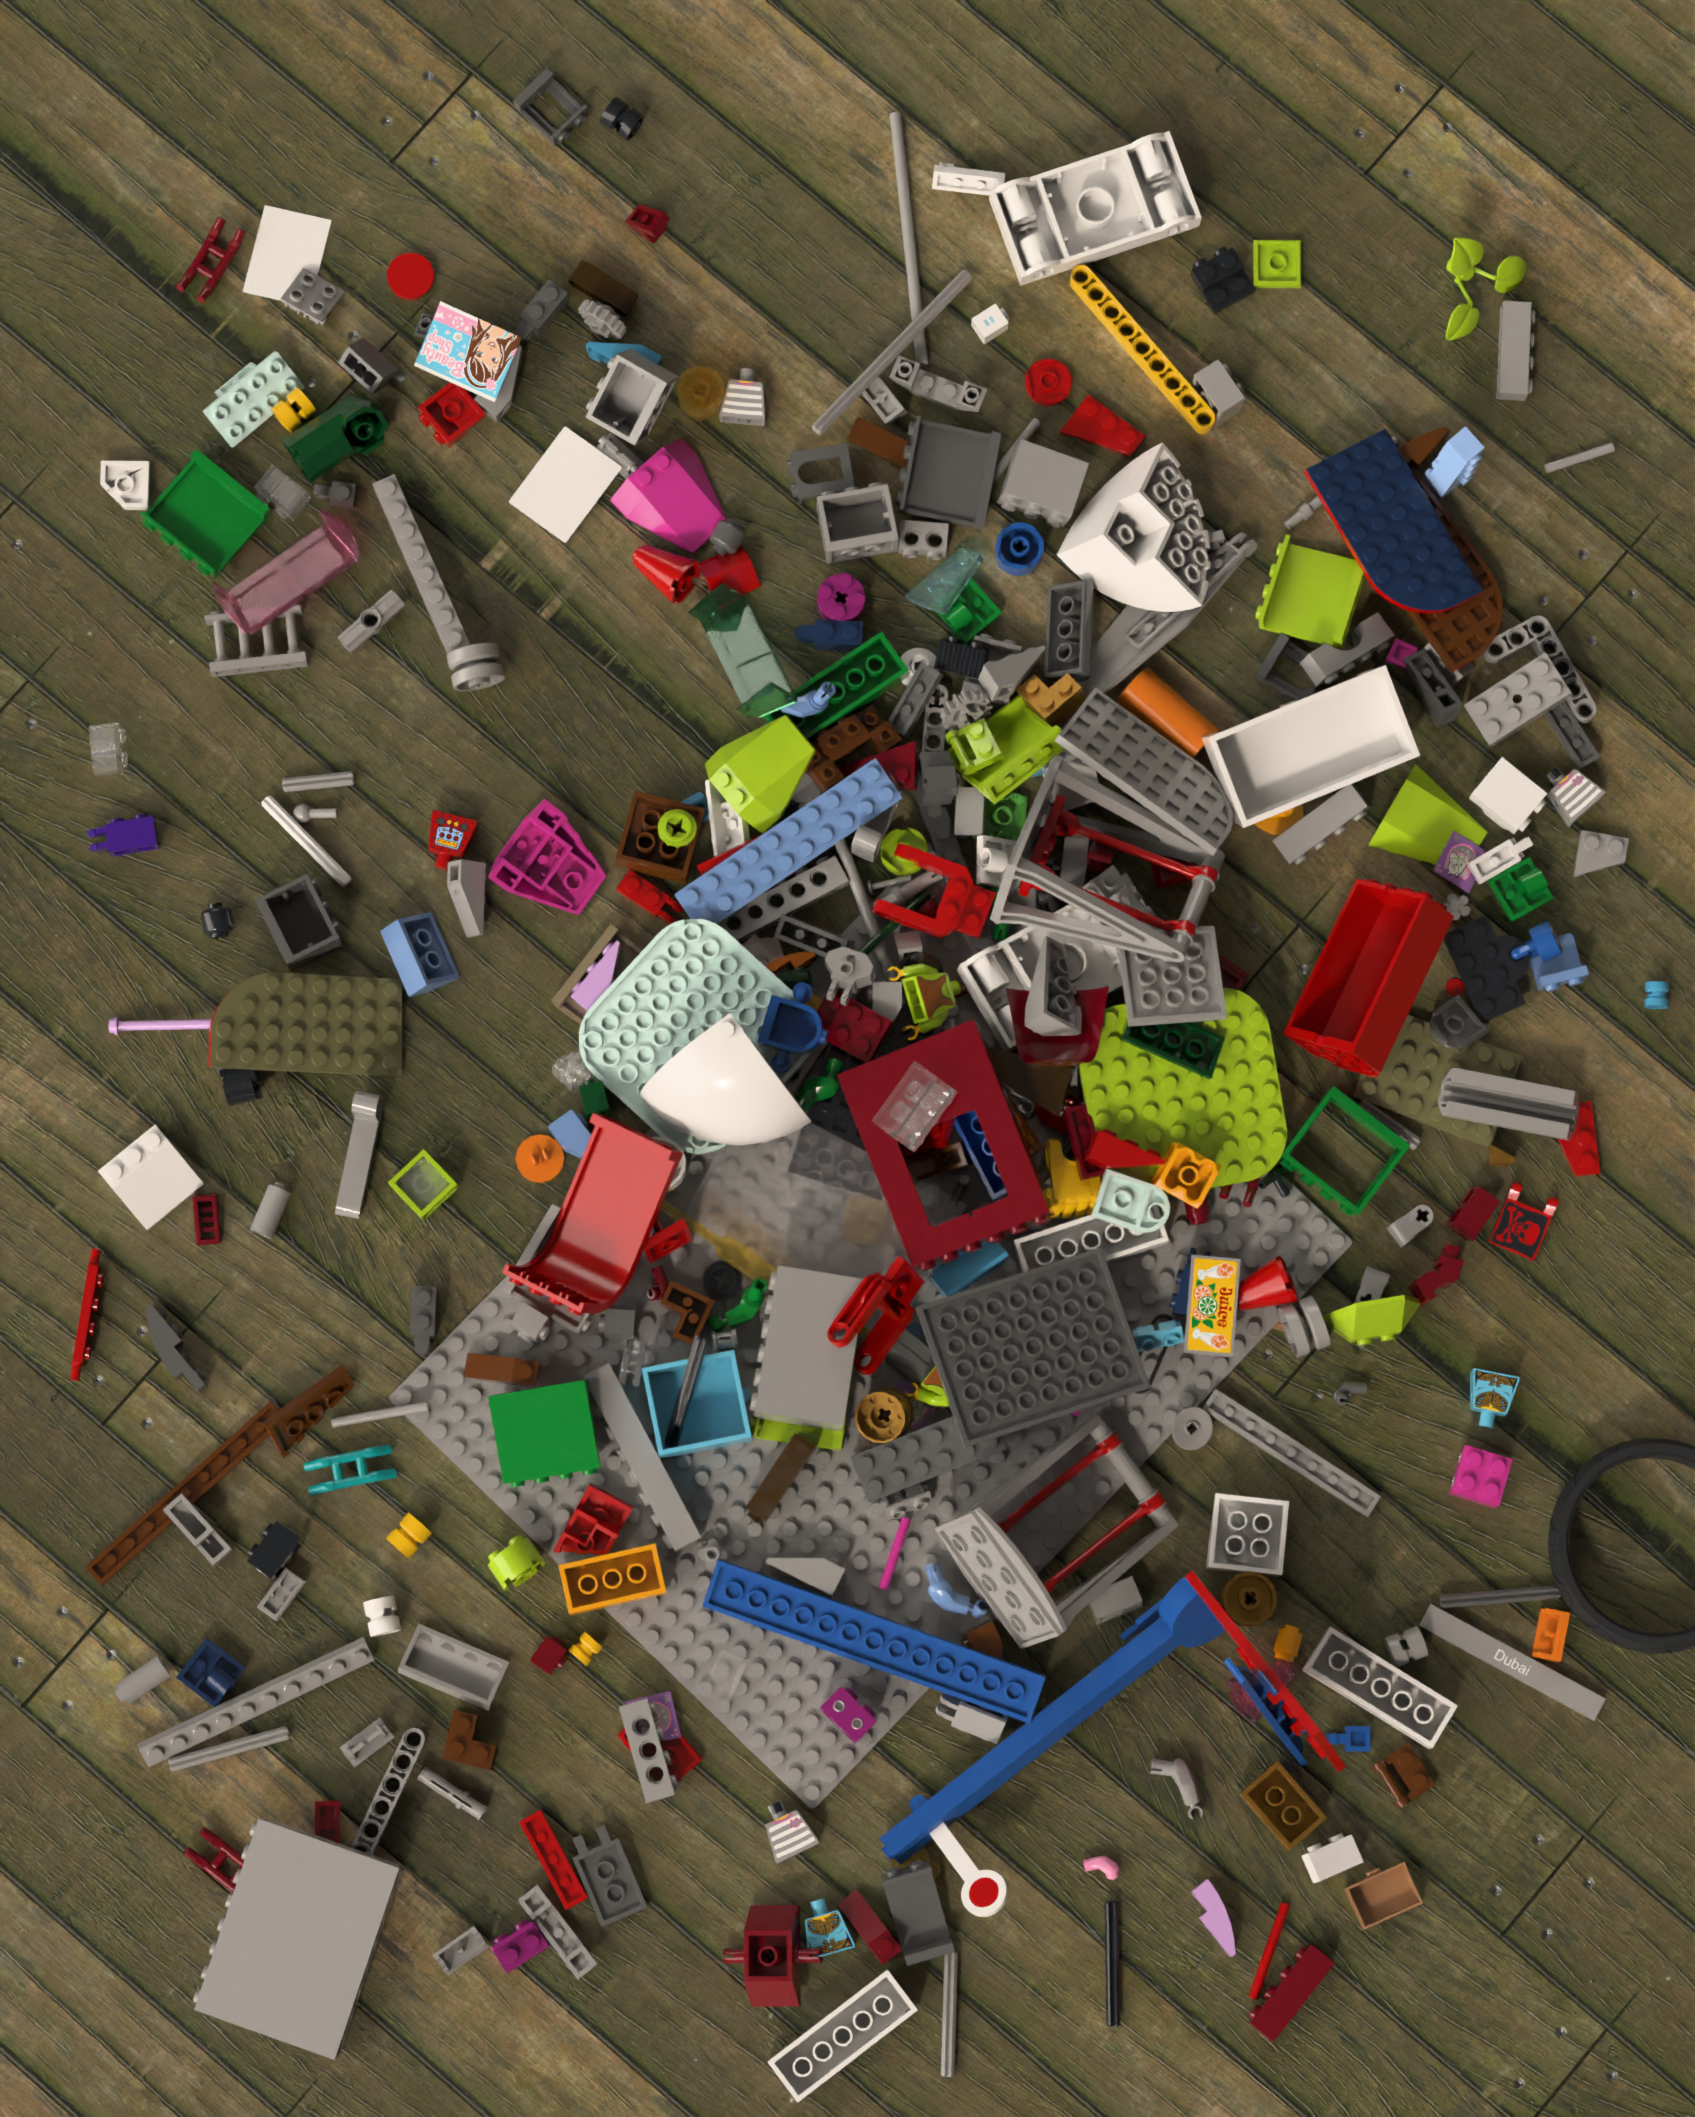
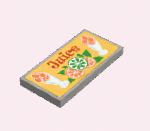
M1191 1255L1183 1353L1233 1357L1241 1259Z

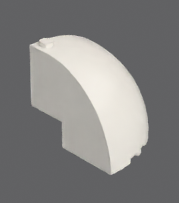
M1163 442L1144 452L1126 465L1097 492L1073 523L1057 556L1082 580L1088 579L1092 581L1094 589L1112 599L1141 609L1175 612L1202 606L1209 584L1206 581V573L1211 568V562L1208 561L1207 554L1210 542L1208 530L1203 529L1201 517H1204L1199 500H1194L1193 491L1190 487L1192 484L1189 479H1184L1178 469L1181 465Z
M731 1013L698 1036L670 1059L646 1083L640 1093L650 1108L665 1121L680 1131L708 1142L736 1146L760 1142L765 1143L782 1136H787L811 1122L807 1114Z

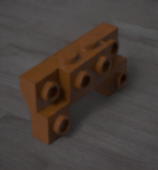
M873 704L857 715L854 714L849 718L847 716L840 718L835 723L836 726L831 730L825 728L815 736L817 739L811 745L816 749V752L805 773L813 780L822 794L845 778L836 765L868 745L869 741L878 754L887 751L893 746L897 747L900 745L902 738L889 721H884Z

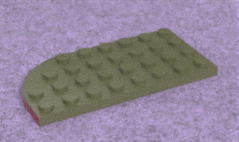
M277 972L262 973L246 979L228 992L213 1014L209 1027L208 1068L399 1077L402 1075V980Z

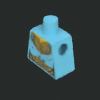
M1476 1368L1471 1370L1470 1410L1481 1412L1479 1426L1493 1428L1495 1415L1503 1417L1507 1415L1520 1377Z
M825 1898L810 1902L814 1917L805 1919L807 1948L822 1947L823 1954H813V1957H823L854 1948L855 1944L839 1910L828 1912Z

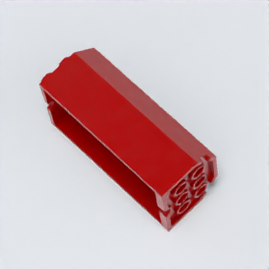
M1368 878L1367 881L1356 879L1283 1034L1308 1053L1318 1058L1322 1057L1341 1069L1377 1078L1454 918L1447 911V906L1434 901V896L1425 891L1416 893L1405 886L1399 889L1388 882L1382 885L1371 878Z

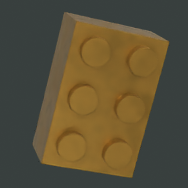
M1275 1761L1238 1794L1286 1851H1290L1327 1819L1279 1761Z

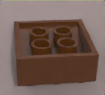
M635 791L616 855V866L686 884L705 809ZM675 809L684 810L691 814L697 826L695 838L687 846L684 845L679 848L667 846L660 839L658 833L660 818L666 812ZM682 821L677 826H670L673 828V837L678 832L684 833L681 830Z

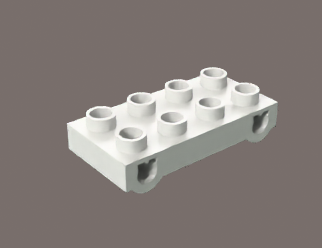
M1170 131L1150 134L1131 144L1032 177L1011 180L990 190L989 194L991 207L1020 286L1073 269L1077 265H1085L1199 227L1202 218Z
M1124 873L1122 877L1132 888L1134 886L1127 873ZM1140 899L1141 903L1146 908L1147 906L1145 905L1144 901ZM1070 904L1054 912L1055 914L1108 926ZM1028 926L1000 943L975 954L959 965L957 973L1003 1051L1011 1052L1017 1048L1006 988L1030 991L1044 937L1048 936L1066 946L1072 971L1069 974L1071 986H1075L1076 990L1097 989L1108 986L1107 998L1123 989L1120 961L1116 954L1118 948Z

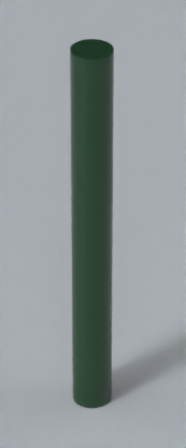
M926 889L923 890L905 908L915 912L931 897L930 892ZM890 921L863 945L858 952L868 955L901 924Z

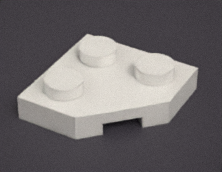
M101 461L100 484L124 510H148L150 462Z

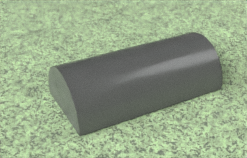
M1088 579L1048 586L1044 679L1057 682L1066 673L1076 682H1083L1090 678L1094 583Z

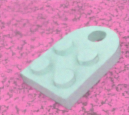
M1106 1169L1091 1217L1139 1233H1149L1158 1230L1165 1224L1170 1213V1203L1164 1191L1159 1187ZM1158 1205L1161 1207L1163 1214L1160 1219H1154L1151 1216L1150 1209L1152 1206Z

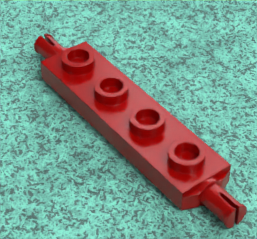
M91 1249L90 1261L88 1263L71 1362L72 1368L69 1380L80 1381L81 1368L85 1365L86 1360H90L92 1345H88L90 1335L94 1336L96 1321H92L94 1311L98 1312L100 1297H96L98 1287H102L104 1273H101L99 1265L102 1250Z

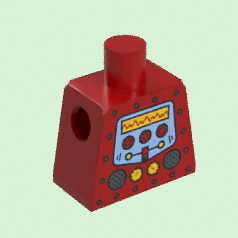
M432 810L428 849L430 853L438 855L435 863L436 868L448 871V862H451L452 859H464L478 829L477 821Z

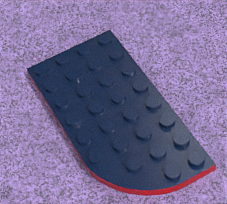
M1386 429L1305 469V476L1359 567L1364 572L1368 582L1384 599L1408 611L1431 614L1449 611L1483 592Z

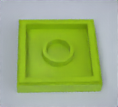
M1253 240L1254 288H1301V240Z

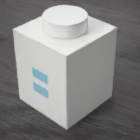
M995 303L973 317L971 326L983 344H986L1008 330V321L1010 319L1003 308L999 309Z

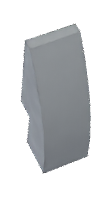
M182 1493L163 1509L214 1567L234 1551Z

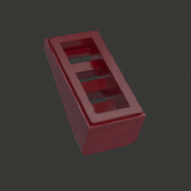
M217 1193L192 1195L196 1246L221 1243ZM212 1202V1206L198 1207V1203ZM213 1211V1216L199 1217L201 1212ZM214 1221V1226L200 1227L202 1222ZM215 1231V1236L201 1237L200 1232Z

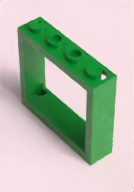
M1332 1086L1285 1146L1280 1158L1282 1160L1280 1164L1288 1171L1292 1172L1295 1170L1300 1174V1180L1310 1187L1314 1185L1321 1190L1319 1194L1329 1202L1334 1200L1340 1205L1339 1210L1349 1217L1353 1215L1355 1217L1361 1213L1411 1145L1336 1087ZM1330 1101L1395 1150L1355 1204L1351 1203L1290 1156L1291 1152Z

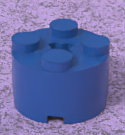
M1017 522L1006 527L999 533L995 546V558L999 568L1013 576H1024L1033 573L1041 563L1044 541L1036 528L1027 523ZM1017 546L1022 547L1021 553L1017 552Z

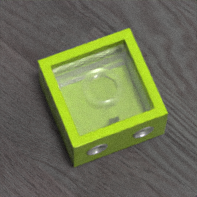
M424 1149L388 1182L389 1186L422 1221L429 1217L459 1188L457 1183Z

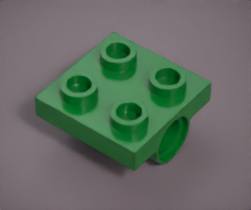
M971 577L934 608V611L958 637H961V641L964 643H969L974 639L975 635H979L1002 615L1000 609Z
M1530 857L1487 880L1489 887L1510 923L1554 899L1547 888L1548 884L1539 868L1535 867Z

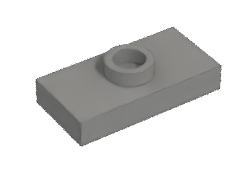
M286 1567L257 1608L278 1622L306 1584V1581Z

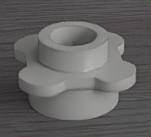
M714 1539L709 1540L708 1545L703 1549H699L697 1553L698 1557L707 1563V1568L715 1569L718 1559L725 1560L727 1558V1552L722 1550ZM711 1552L715 1553L713 1557L710 1556Z

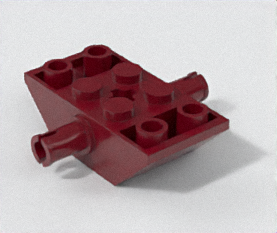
M800 1905L750 1906L744 1928V1949L724 1948L723 1955H733V1957L723 1958V1963L725 1965L744 1964V1983L751 2007L801 2006L800 1965L801 1963L821 1964L823 1957H813V1954H823L822 1947H800ZM774 1952L775 1959L770 1958L769 1954Z

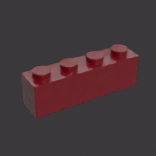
M1309 1944L1307 1947L1301 1946L1294 1955L1297 1959L1291 1967L1287 1965L1280 1973L1281 1981L1276 1987L1272 1984L1263 1995L1266 1998L1261 2006L1256 2004L1248 2014L1251 2018L1248 2024L1271 2042L1276 2040L1335 1964L1312 1944Z

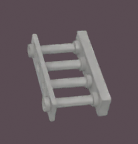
M289 602L282 604V607L232 613L212 611L210 615H205L206 625L214 626L217 658L215 662H209L212 677L307 667L308 659L306 652H301L298 649L295 616L303 615L301 605ZM285 617L289 650L287 654L277 655V652H274L271 619ZM247 621H262L265 653L261 657L250 655ZM238 623L241 652L239 659L229 660L226 657L223 624Z

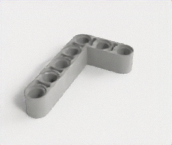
M1534 616L1494 638L1493 642L1483 653L1484 659L1491 664L1500 663L1532 646L1537 657L1545 653L1544 645L1552 646L1555 653L1548 654L1555 666H1563L1566 669V674L1561 676L1568 687L1573 686L1578 690V695L1571 696L1565 700V703L1580 725L1588 724L1593 719L1597 711L1596 704L1545 617ZM1538 624L1542 627L1543 632L1540 634L1535 633L1531 626ZM1511 636H1519L1522 639V643L1519 645L1514 644L1511 641ZM1490 647H1498L1501 650V655H1493L1490 652ZM1586 707L1590 712V716H1582L1579 713V708Z
M899 802L865 825L858 826L852 841L851 854L874 863Z
M355 1091L351 1110L354 1122L336 1203V1215L356 1219L361 1217L384 1108V1102L380 1095Z

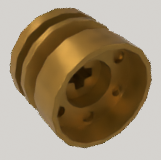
M885 1387L866 1395L859 1402L855 1410V1423L858 1431L866 1439L874 1443H886L902 1436L910 1428L914 1420V1408L911 1400L904 1392L896 1388ZM890 1410L891 1414L885 1418L883 1413Z

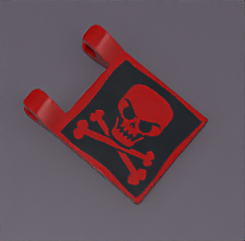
M1514 1182L1511 1185L1488 1242L1534 1261L1559 1200L1550 1197L1547 1200L1544 1211H1539L1517 1201L1522 1190V1184Z

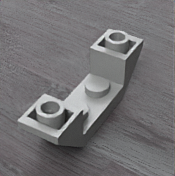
M899 355L889 376L891 380L910 393L954 410L979 412L987 392L986 388L965 381L961 385L921 370L920 363Z

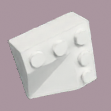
M1215 1493L1206 1569L1238 1573L1249 1571L1258 1572L1265 1576H1282L1289 1501Z

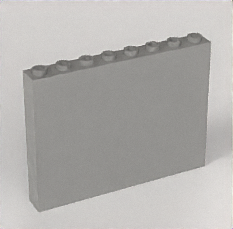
M261 1817L258 1821H254L251 1826L249 1835L252 1836L250 1845H246L243 1850L241 1859L244 1860L242 1869L238 1868L233 1883H236L234 1892H230L226 1900L225 1907H228L226 1916H222L219 1921L217 1930L220 1931L218 1940H214L209 1951V1954L212 1955L210 1964H206L202 1971L201 1978L204 1981L202 1987L198 1988L195 1992L193 2002L196 2005L194 2010L335 2060L340 2056L403 1866L269 1818Z

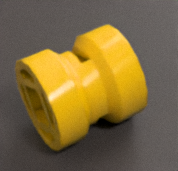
M584 1631L580 1636L581 1642L572 1645L568 1651L587 1666L591 1662L592 1654L599 1653L603 1647Z

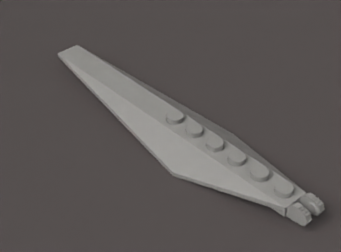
M1239 532L1237 536L1233 537L1229 542L1227 541L1221 548L1208 554L1211 568L1206 573V581L1209 584L1202 606L1184 611L1160 612L1127 605L1091 649L1090 678L1083 682H1077L1082 687L1086 697L1091 694L1095 687L1106 694L1184 630L1244 561L1245 557H1250L1255 552L1256 548H1258L1257 542L1252 539L1247 541L1248 535ZM1074 714L1059 726L1061 730L1064 729Z

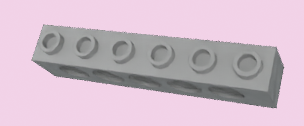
M825 856L816 862L817 866L809 870L807 867L800 869L795 873L796 877L788 881L785 878L776 884L773 889L764 892L717 925L741 943L779 923L782 914L792 916L849 886V880L836 856L832 858ZM819 874L823 875L826 878V882L822 885H817L813 882V877ZM795 886H801L805 889V893L802 896H795L791 890ZM780 897L784 903L781 907L776 908L770 904L771 899ZM753 908H758L762 911V916L758 919H753L749 916V911ZM730 920H738L741 923L740 928L737 930L729 929L727 924Z

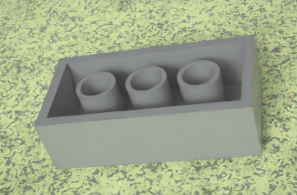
M1545 652L1464 704V707L1489 746L1494 747L1574 694L1549 655ZM1517 694L1522 696V701L1518 704L1513 702V698Z

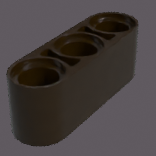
M580 261L568 280L571 286L595 301L610 306L614 309L615 313L623 317L627 316L639 297L631 288L585 261Z

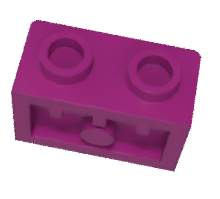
M525 1919L514 1927L516 1932L507 1937L504 1933L493 1940L494 1946L490 1949L494 1952L506 1973L514 1970L549 1947L534 1921L528 1923Z

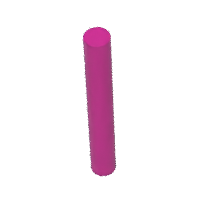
M901 1518L878 1588L887 1591L889 1589L911 1522L910 1519Z

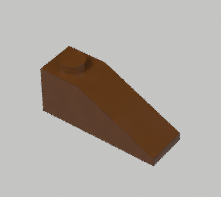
M467 1353L463 1377L535 1388L538 1383L540 1362Z

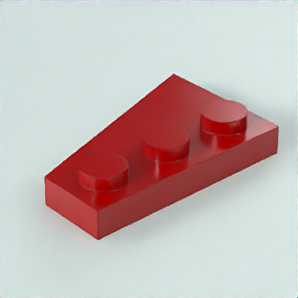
M1087 395L1059 433L1064 436L1069 435L1078 438L1086 443L1090 442L1102 446L1104 449L1129 457L1135 453L1146 437L1090 395Z
M1591 1101L1579 1102L1576 1131L1570 1141L1558 1139L1575 1177L1599 1175L1600 1166Z

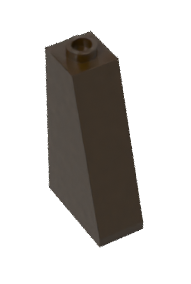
M989 1047L1003 1084L1051 1113L1063 1117V1109H1065L1074 1069L1028 1064L1023 1062L1019 1054Z
M796 1433L793 1435L745 1507L749 1510L747 1516L757 1523H760L761 1520L768 1521L816 1451L814 1445Z

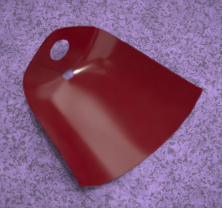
M1109 987L1076 990L1077 994L1074 995L1076 1006L1081 1008L1082 1027L1081 1034L1073 1036H1042L1025 1027V1006L1029 991L1006 988L1017 1049L1023 1062L1048 1067H1069L1093 1061L1099 1047Z

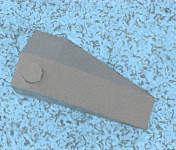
M1048 936L1044 937L1025 1006V1027L1042 1036L1081 1034L1082 1012L1080 1006H1076L1074 995L1077 994L1075 986H1071L1069 974L1072 971L1066 946Z

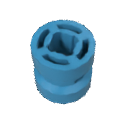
M1662 981L1646 982L1645 991L1648 995L1644 1000V1007L1648 1009L1669 1008V1000L1666 995L1669 991V983Z

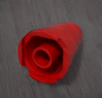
M649 545L638 547L632 556V559H634L633 565L673 604L675 602L679 604L687 598L694 588V585L691 584L694 577L698 579L701 566L695 560Z
M1281 1255L1275 1257L1239 1282L1237 1302L1239 1311L1299 1301L1293 1279L1287 1269H1284L1287 1265Z

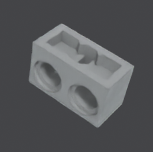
M901 520L898 554H903V557L916 558L917 555L927 556V559L940 560L941 557L946 558L949 524ZM912 535L918 541L911 545L906 543L905 538ZM936 537L942 543L935 547L930 545L928 541Z

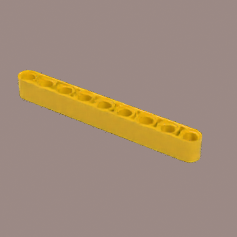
M1085 265L1074 267L1070 276V286L1189 425L1199 434L1209 433L1213 429L1215 422L1213 410L1092 270ZM1081 274L1087 280L1085 282H1078L1075 276ZM1098 292L1102 295V299L1094 300L1090 294ZM1108 310H1114L1115 312H1117L1118 316L1115 318H1110L1105 314V312ZM1130 328L1133 334L1130 336L1123 335L1121 329ZM1143 345L1147 347L1148 352L1144 354L1139 353L1136 347ZM1154 363H1159L1164 369L1162 371H1155L1151 366ZM1175 381L1178 383L1179 388L1170 389L1167 383ZM1184 399H1191L1195 405L1186 407L1182 401ZM1207 417L1210 423L1202 425L1198 422V418Z

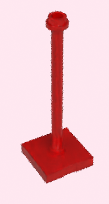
M590 1123L591 1131L593 1132L595 1125ZM657 1216L653 1226L656 1234L648 1238L644 1247V1253L649 1263L652 1264L693 1241L684 1219L682 1218L664 1228Z

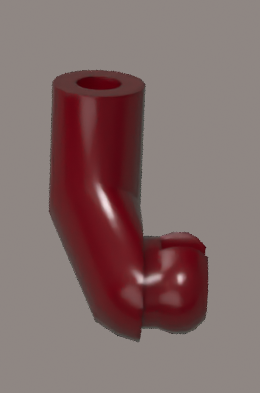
M662 1265L651 1269L655 1282L646 1292L647 1298L655 1302L663 1298L669 1285Z

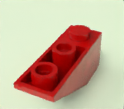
M1107 1129L1094 1133L1083 1159L1103 1169L1161 1166L1166 1162L1165 1159L1160 1158L1161 1154L1152 1149H1147V1151L1138 1148V1143L1129 1139H1125V1141L1116 1138V1133Z

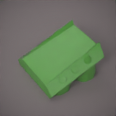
M1011 793L996 804L985 798L983 835L1017 841L1026 821L1027 796Z

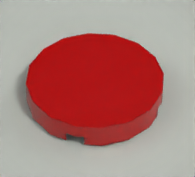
M404 253L397 256L390 263L387 269V282L397 297L404 300H417L430 292L434 284V270L431 263L424 256L417 253Z
M1044 358L1036 361L1029 368L1025 376V389L1028 396L1035 403L1042 406H1054L1062 403L1068 397L1072 388V376L1069 369L1055 359Z

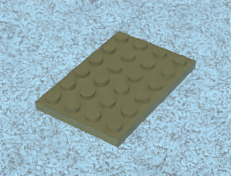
M1407 1015L1381 1073L1377 1078L1360 1074L1352 1098L1359 1101L1364 1099L1378 1108L1489 1147L1492 1144L1497 1126L1442 1116L1438 1106L1441 1082L1452 1068L1515 1079L1522 1056L1478 1040L1461 1049L1447 1048L1434 1039L1430 1032L1429 1022Z

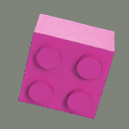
M1464 1445L1461 1448L1448 1494L1496 1509L1500 1506L1513 1459Z

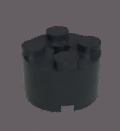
M219 1068L220 1077L223 1080L222 1087L228 1105H238L263 1099L261 1087L257 1085L261 1083L258 1070Z

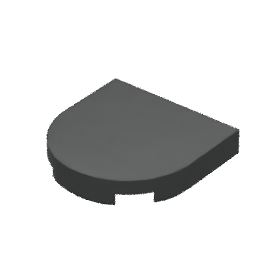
M1459 994L1438 1006L1429 1022L1430 1032L1434 1039L1441 1045L1451 1049L1467 1047L1488 1032L1485 1025Z

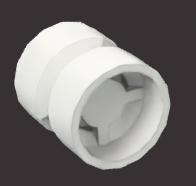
M394 1596L377 1598L363 1603L366 1617L370 1618V1621L367 1623L370 1637L402 1630L399 1616L394 1614L397 1610Z

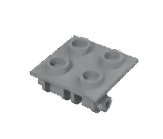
M303 268L280 300L285 303V307L297 311V314L304 313V318L309 316V319L316 322L317 325H324L328 319L327 315L345 291Z

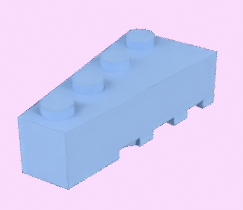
M1466 426L1445 444L1438 454L1439 456L1432 462V469L1429 468L1425 472V476L1422 477L1439 502L1460 483L1463 486L1466 485L1474 477L1473 474L1477 471L1476 468L1480 464L1479 461L1483 458L1482 453L1485 447Z

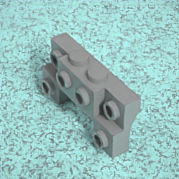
M1114 864L1082 887L1085 890L1157 917L1150 906L1146 908L1140 901L1143 897L1135 886L1130 888ZM1146 924V925L1150 926L1151 928H1153V929H1155V930H1158V929H1159V928H1156V927L1151 926V925H1149V924Z

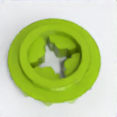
M679 809L670 810L660 818L658 833L660 839L667 846H674L676 848L684 845L687 846L695 838L696 822L688 812ZM682 821L681 830L684 833L678 832L673 837V828L670 826H677Z

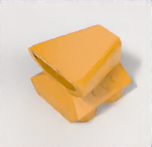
M1173 1142L1163 1158L1166 1160L1165 1164L1159 1166L1151 1184L1198 1208L1217 1177L1221 1165L1179 1142Z

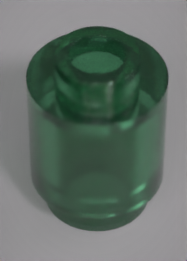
M803 966L780 972V975L776 976L792 991L798 983H807L809 986L813 984L810 971L805 970Z

